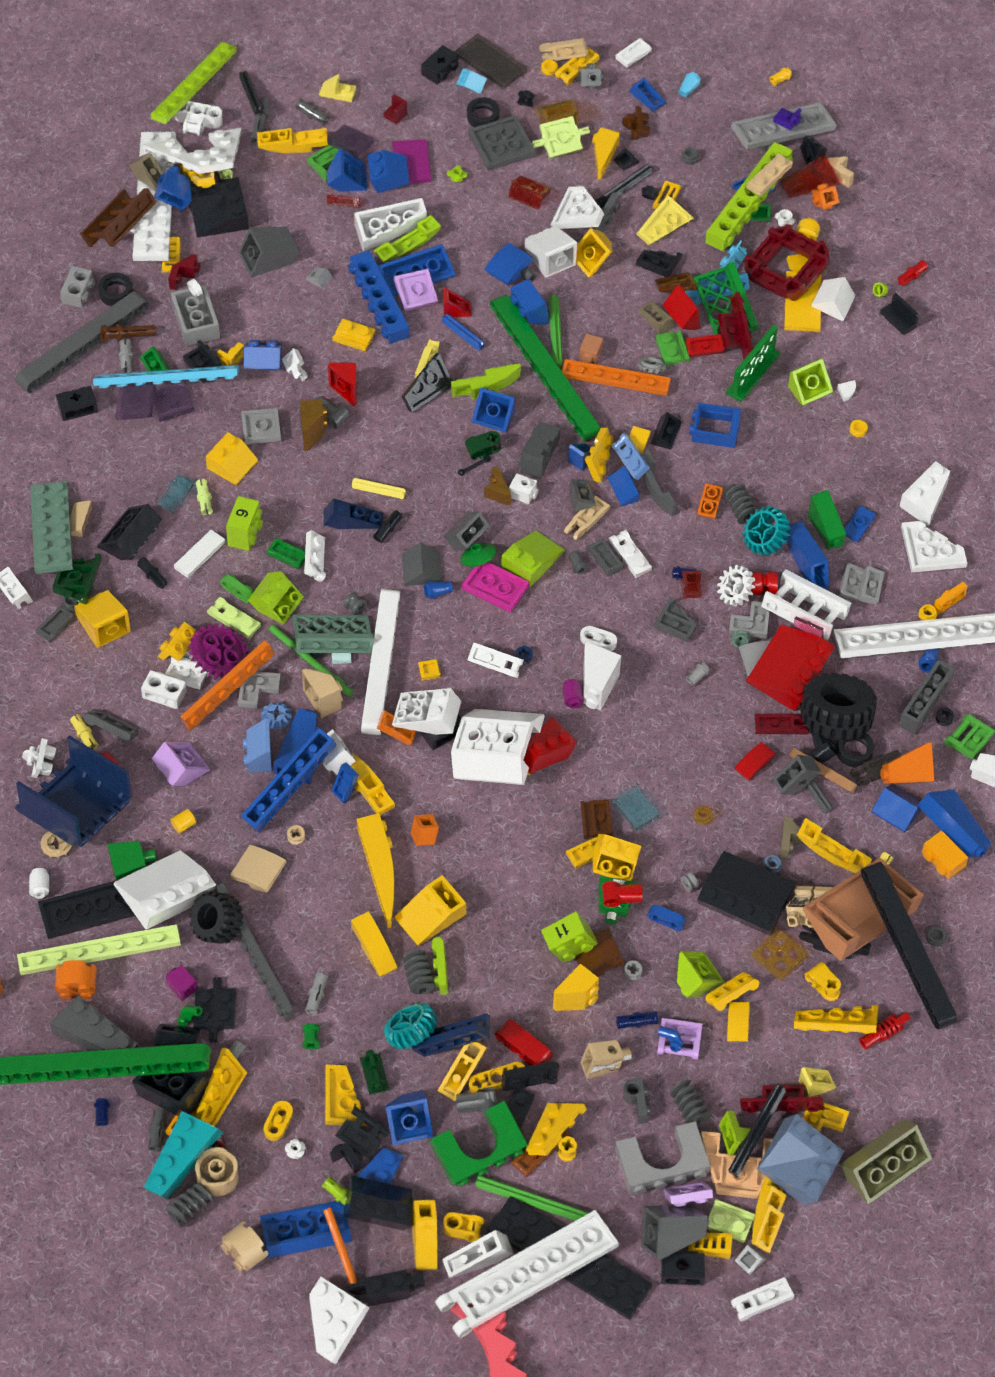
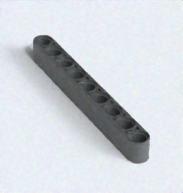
M136 291L131 292L18 372L15 381L25 391L31 393L32 389L41 386L46 382V379L52 378L60 372L59 370H63L72 364L73 360H77L86 354L87 350H91L100 344L102 340L100 328L102 325L110 327L120 324L124 327L128 324L129 320L132 321L142 314V311H146L149 307V302Z

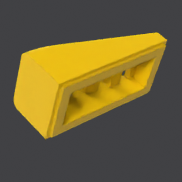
M170 237L169 251L176 252H169V258L174 259L162 261V272L171 271L172 265L166 264H175L180 261V237Z
M706 1233V1237L700 1239L699 1248H695L694 1242L688 1245V1252L696 1251L700 1254H705V1256L730 1259L733 1234ZM704 1240H708L707 1248H703ZM713 1241H717L716 1248H712ZM721 1242H725V1249L721 1248Z

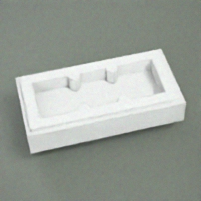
M639 38L617 53L616 60L628 68L650 53L652 47Z

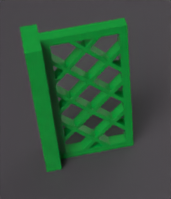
M734 262L728 263L726 267L693 277L714 335L718 334L717 330L720 325L718 320L712 318L713 310L730 313L727 310L731 301L722 296L725 288L731 290L733 295L736 292H740L741 298L744 300V312L748 318V329L751 333L758 330L757 321ZM725 272L727 277L725 283L715 280L718 274ZM706 279L711 281L708 289L700 286L699 281ZM713 283L722 286L719 294L710 291ZM708 294L717 297L713 305L706 302ZM719 299L728 302L725 310L716 306Z
M773 324L735 370L734 381L727 389V395L742 402L778 359L780 352L775 350L777 326Z

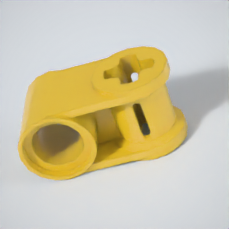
M819 962L804 974L807 982H811V986L826 1000L835 1001L839 998L841 982L823 962Z
M450 1212L444 1217L443 1232L448 1237L474 1242L482 1238L480 1231L481 1225L484 1224V1219L477 1215ZM453 1222L456 1223L458 1226L452 1228L448 1226V1223Z

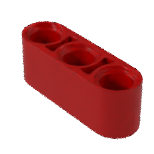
M508 1019L495 1033V1037L499 1042H504V1046L514 1054L518 1053V1057L530 1066L546 1063L553 1057L549 1048L511 1019Z

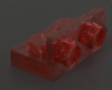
M520 175L512 181L508 197L538 210L541 207L542 200L550 194L551 188Z

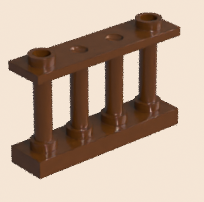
M143 188L135 198H130L125 189H122L80 235L89 247H92L100 238H104L110 247H115L157 201L148 188Z

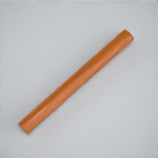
M332 1209L323 1210L349 1283H357L356 1274Z

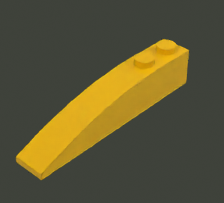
M378 813L357 818V830L387 928H391L394 912V872L390 851L392 841L390 836H386V822L381 820Z

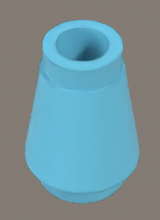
M694 72L686 74L678 93L686 98L700 85L701 78Z

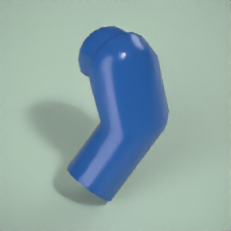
M660 1026L658 1036L669 1039L671 1043L670 1049L673 1052L681 1050L683 1048V1041L679 1032Z

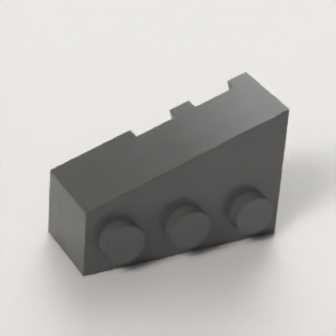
M539 422L538 426L533 429L532 435L522 450L519 460L522 474L542 479L560 439L561 428Z

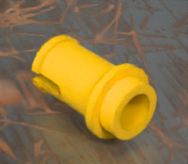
M782 68L780 72L770 76L769 79L776 86L784 80H789L792 73L789 68Z

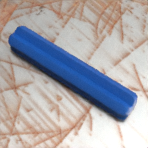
M446 314L442 317V323L475 349L481 350L484 347L483 340L451 315Z

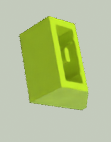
M281 571L267 573L248 601L258 612L281 624H285L304 596Z

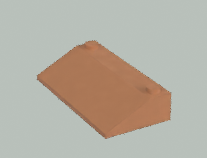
M878 858L867 865L870 866L877 862H882L908 916L917 911L924 896L923 893L883 859ZM861 870L803 907L804 913L826 949L840 961L887 931L863 881Z

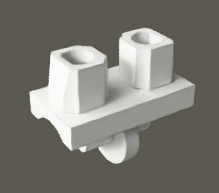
M41 739L37 751H35V747L31 746L29 750L23 752L22 758L27 761L26 764L28 766H32L34 762L31 777L37 778L39 774L49 776L52 771L53 764L43 760L44 758L53 760L56 748L47 745V739Z

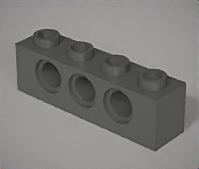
M939 659L937 660L902 712L899 727L915 735L917 734L951 683L955 670L954 667Z

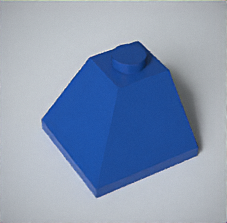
M340 148L327 170V185L338 192L366 191V164Z
M423 1090L402 1094L385 1106L393 1146L433 1137L427 1098Z

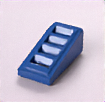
M645 78L632 85L629 91L653 112L666 104V101ZM656 100L659 101L656 105L653 104Z

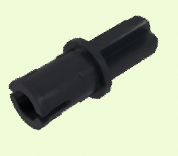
M394 510L386 521H382L380 528L373 535L374 540L382 543L388 534L394 531V527L402 518V514L399 511Z
M146 557L141 558L137 562V566L146 574V578L151 579L158 588L163 589L167 585V580L159 573V569L154 567Z

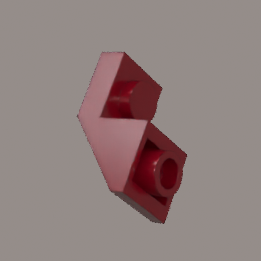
M196 254L172 265L168 278L169 289L177 290V286L182 283L183 277L194 279L195 274L199 273L200 262H198Z

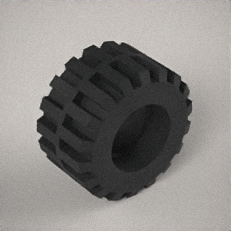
M206 892V894L200 895V899L197 898L194 901L195 905L191 907L192 913L189 915V918H191L189 923L193 927L192 932L196 934V938L204 942L223 944L234 940L236 934L240 933L241 930L239 928L243 926L242 918H244V914L241 913L243 910L242 906L239 905L238 899H234V896L218 892ZM218 913L217 922L215 923V917Z

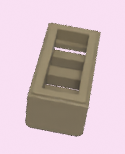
M653 301L638 309V312L658 334L665 333L674 328L673 318Z

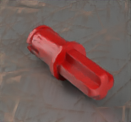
M921 260L913 267H909L905 273L897 278L898 284L905 286L913 279L916 280L918 275L928 269V264Z

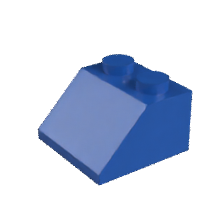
M386 150L368 154L370 182L377 193L410 184L406 155Z
M529 278L510 288V300L514 306H518V311L522 318H526L529 323L546 325L549 323L546 302Z

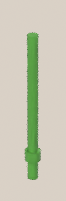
M274 624L271 625L269 631L296 653V643ZM297 653L316 670L330 674L335 681L338 680L344 694L348 697L353 695L354 691L344 684L343 679L332 674L309 653Z

